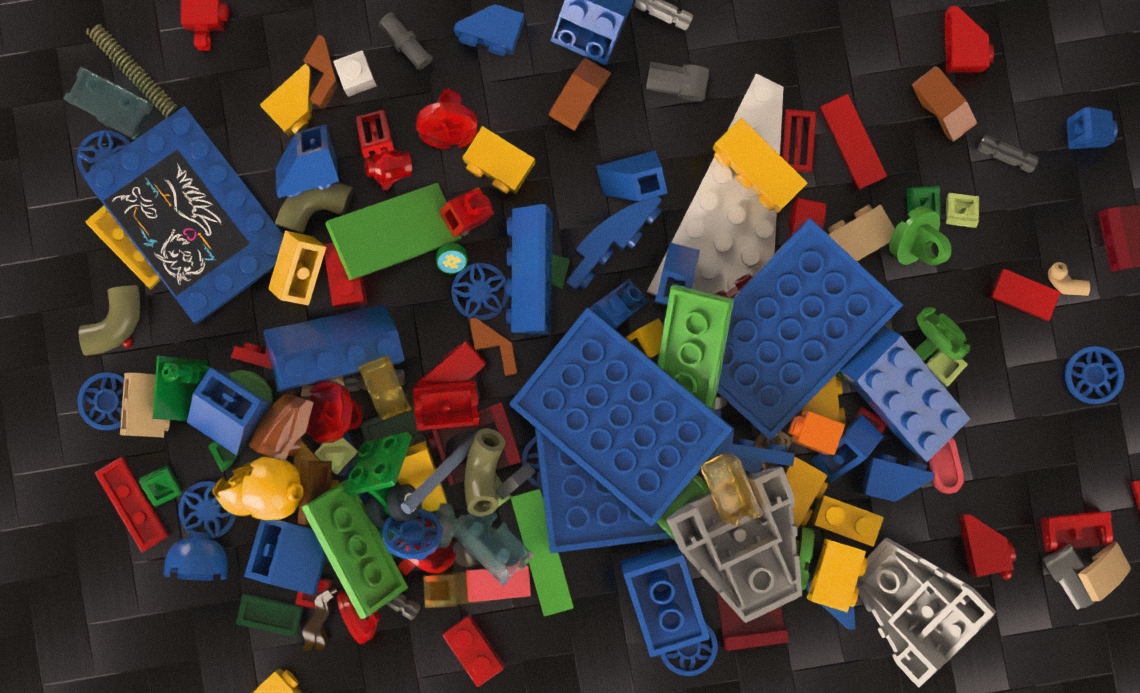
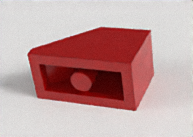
M950 6L945 12L946 73L984 72L990 66V63H993L994 47L989 45V35L958 6Z
M957 514L970 575L980 577L1014 569L1012 561L1016 560V554L1012 543H1008L1006 537L970 514Z

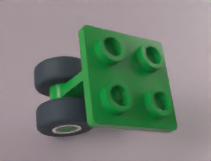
M408 432L363 442L358 450L352 471L349 474L344 492L349 496L370 492L366 501V511L370 521L377 527H383L390 515L399 523L416 520L420 515L418 511L422 508V503L410 514L405 513L401 509V504L416 489L410 484L394 487L412 439Z

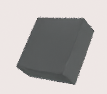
M526 463L496 489L497 495L503 500L536 471L529 463Z

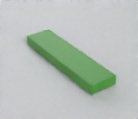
M541 488L510 496L544 617L573 609L574 606L559 553H550Z

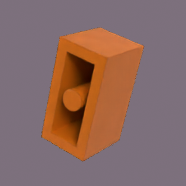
M806 411L801 412L798 417L794 416L788 434L792 435L790 440L792 443L825 455H835L845 424Z

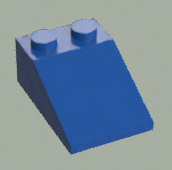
M677 543L620 561L650 658L710 639L684 554L678 548Z

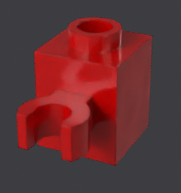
M181 0V25L187 31H195L194 47H197L198 51H210V31H224V21H228L229 16L228 4L224 3L223 0Z
M479 187L448 201L439 211L454 238L484 224L494 214L489 198L482 193Z

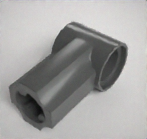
M650 62L646 89L676 94L679 98L688 101L702 102L705 100L709 69L697 65L678 67Z
M1071 543L1043 558L1050 574L1056 582H1060L1077 610L1095 603V601L1091 600L1078 576V573L1084 570L1085 566Z

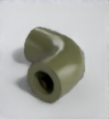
M335 182L332 186L325 189L313 188L304 191L299 196L287 197L279 210L274 224L293 232L304 234L309 218L316 211L328 210L339 215H345L352 199L354 187L341 182Z
M137 285L108 289L109 312L107 317L101 322L81 325L79 327L80 346L85 356L101 354L118 348L133 334L140 319L141 301Z
M483 428L476 433L465 465L464 491L466 505L469 513L475 516L489 515L498 508L495 475L500 455L505 447V439L499 432L490 428Z

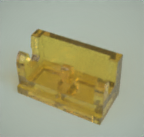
M726 452L700 465L722 522H729L733 526H740V519L743 517L755 520L762 516L739 458Z

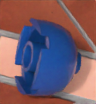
M190 532L189 538L180 539L171 545L166 554L163 575L170 577V571L177 572V579L213 581L214 574H221V580H226L228 575V557L224 548L218 542L208 539V533Z

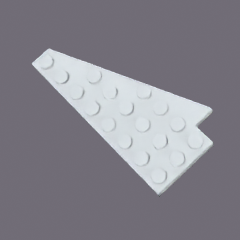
M756 74L729 127L730 129L742 118L779 155L783 86ZM715 157L671 242L700 250L691 289L711 294L722 290L725 292L735 287L734 282L743 275H755L775 254L777 212L774 209L770 212L758 201L760 196L752 188L747 190L736 179L738 174L730 166L727 168L722 166ZM667 252L647 290L648 293L654 296L657 293Z

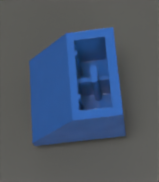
M564 0L550 41L606 65L634 0Z
M326 124L298 131L293 136L276 166V192L278 198L284 196L296 197L306 190L313 188L325 189L332 186L335 182H339L337 157Z
M210 367L193 393L187 423L239 456L272 403L223 370Z
M260 519L244 577L316 595L327 555L313 529L282 520Z

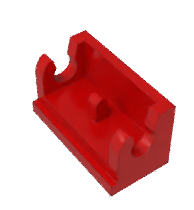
M475 381L413 386L414 416L417 431L479 425L478 396Z
M1096 511L1042 517L1041 524L1045 552L1056 551L1069 543L1072 544L1074 549L1105 546L1108 543H1113L1111 512Z

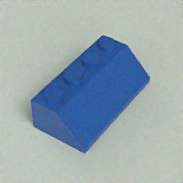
M546 204L512 209V217L507 219V233L512 235V248H507V265L512 266V278H507L506 292L507 297H512L511 309L506 311V325L511 327V333L515 335H552L553 212Z
M385 305L263 331L278 392L386 368L405 361L397 328Z

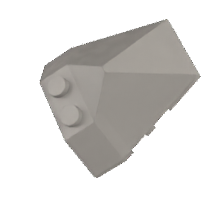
M779 466L742 476L687 502L667 519L680 551L745 623L802 596L800 561L796 547V536L798 535L793 509L795 497L783 467Z
M885 538L867 557L866 571L863 576H858L855 588L859 589V596L867 611H872L879 623L880 628L878 631L882 638L886 637L895 653L892 656L896 664L918 687L922 686L949 661L996 613L973 587L889 538Z

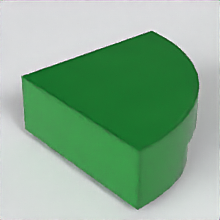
M552 254V285L563 289L570 259Z
M216 441L208 445L222 473L234 465L238 458L237 455Z

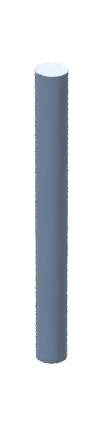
M477 428L401 504V509L405 513L410 514L465 459L476 433L481 430L480 428Z

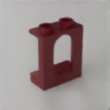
M501 402L478 411L479 425L432 429V433L428 434V439L433 452L438 450L442 462L437 463V466L439 467L448 458L446 446L453 436L495 422L498 432L505 439L504 451L500 455L496 470L522 462L503 403ZM466 464L458 465L443 481L448 480L450 485L464 481Z

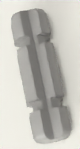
M635 0L634 6L644 12L648 10L649 14L670 24L674 22L676 23L675 26L682 30H687L693 19L691 13L685 10L680 12L678 7L663 0Z

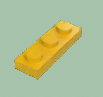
M104 205L85 221L150 290L161 281Z

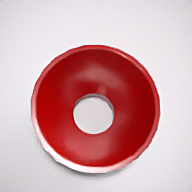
M346 591L338 592L337 602L339 610L353 638L359 644H364L371 640L377 629V623L380 620L379 611L377 610L370 616L360 619Z

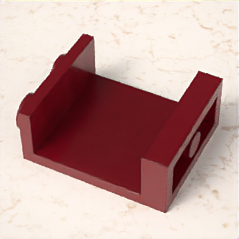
M1140 204L1122 208L1118 206L1099 212L1098 215L1111 272L1140 267Z
M716 591L723 643L726 651L789 643L788 631L784 628L781 606L745 623Z

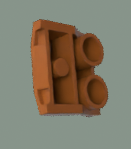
M287 390L265 414L252 436L249 447L258 453L277 459L286 460L287 456L295 457L300 450L302 435L306 432L314 402L297 396L294 391Z

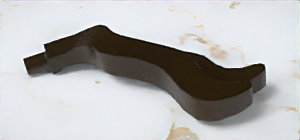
M338 586L334 588L329 587L315 599V613L302 632L305 639L304 651L311 650L315 645V652L318 653L327 645L328 638L324 630V622L332 611L329 600L335 597L336 593L340 592Z

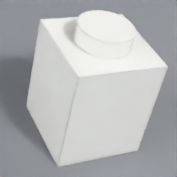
M363 51L333 61L343 89L348 97L377 87Z

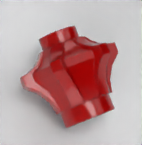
M387 147L381 148L382 154L376 155L374 152L371 158L365 159L366 176L373 177L380 184L382 191L389 190L396 181L411 176L412 162L409 152L398 150L388 152Z

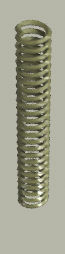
M97 24L90 33L87 28L86 34L93 38V42H96V45H99V48L106 52L109 59H113V63H116V66H119V69L126 73V77H129V80H132V83L139 87L142 94H146V98L152 101L155 108H159V112H162V115L168 118V115L176 110L178 104H174V101H171V97H168V94H164V90H161V87H157L158 83H154L155 80H151V76H148V73H144L145 69H141V66H138V62H135V59H131L132 56L125 52V48H122V45H118V41L112 38V34H108L109 31H105V27H102V24Z

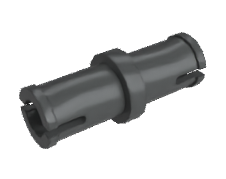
M393 12L386 14L379 21L378 26L394 41V47L397 51L403 52L416 66L417 70L423 69L431 62L433 57L418 43L412 30L408 31L395 17Z

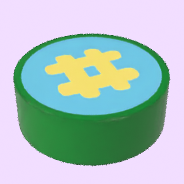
M456 243L442 245L436 253L438 268L447 274H456L464 270L467 265V252L465 248Z

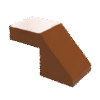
M318 35L303 61L310 69L322 75L309 100L315 107L324 111L339 83L328 43L323 36Z
M584 58L571 75L550 110L549 116L575 131L588 113L594 98L605 85L611 73L589 59Z
M935 66L911 84L922 107L936 115L946 137L954 142L977 124L966 99L938 67Z
M471 318L470 325L475 350L500 347L505 376L518 375L513 344L477 318Z

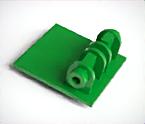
M157 356L153 419L187 421L193 393L210 368L207 366L208 361Z

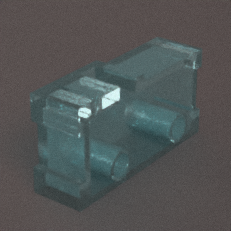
M80 67L70 93L66 92L63 99L97 117V120L102 124L135 140L139 133L137 128L144 115L149 114L153 105L145 99Z
M495 512L486 516H475L470 513L466 516L461 515L454 522L449 532L503 586L512 579L519 568L523 570L534 557L507 529L508 525L505 522L500 525L498 530L492 526V523L498 516Z

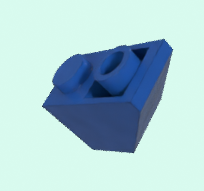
M494 4L457 22L454 27L455 36L459 37L461 43L475 47L477 43L487 46L489 52L499 56H505L506 53L513 55L525 21L524 13Z
M656 150L596 166L604 196L641 201L668 193Z
M670 242L654 303L667 306L670 288L674 284L692 288L700 250Z
M628 279L590 309L614 329H617L649 302L632 281Z
M879 453L878 459H868L860 494L896 502L933 480L935 473L926 471L927 465L909 461L908 466L896 463V457Z

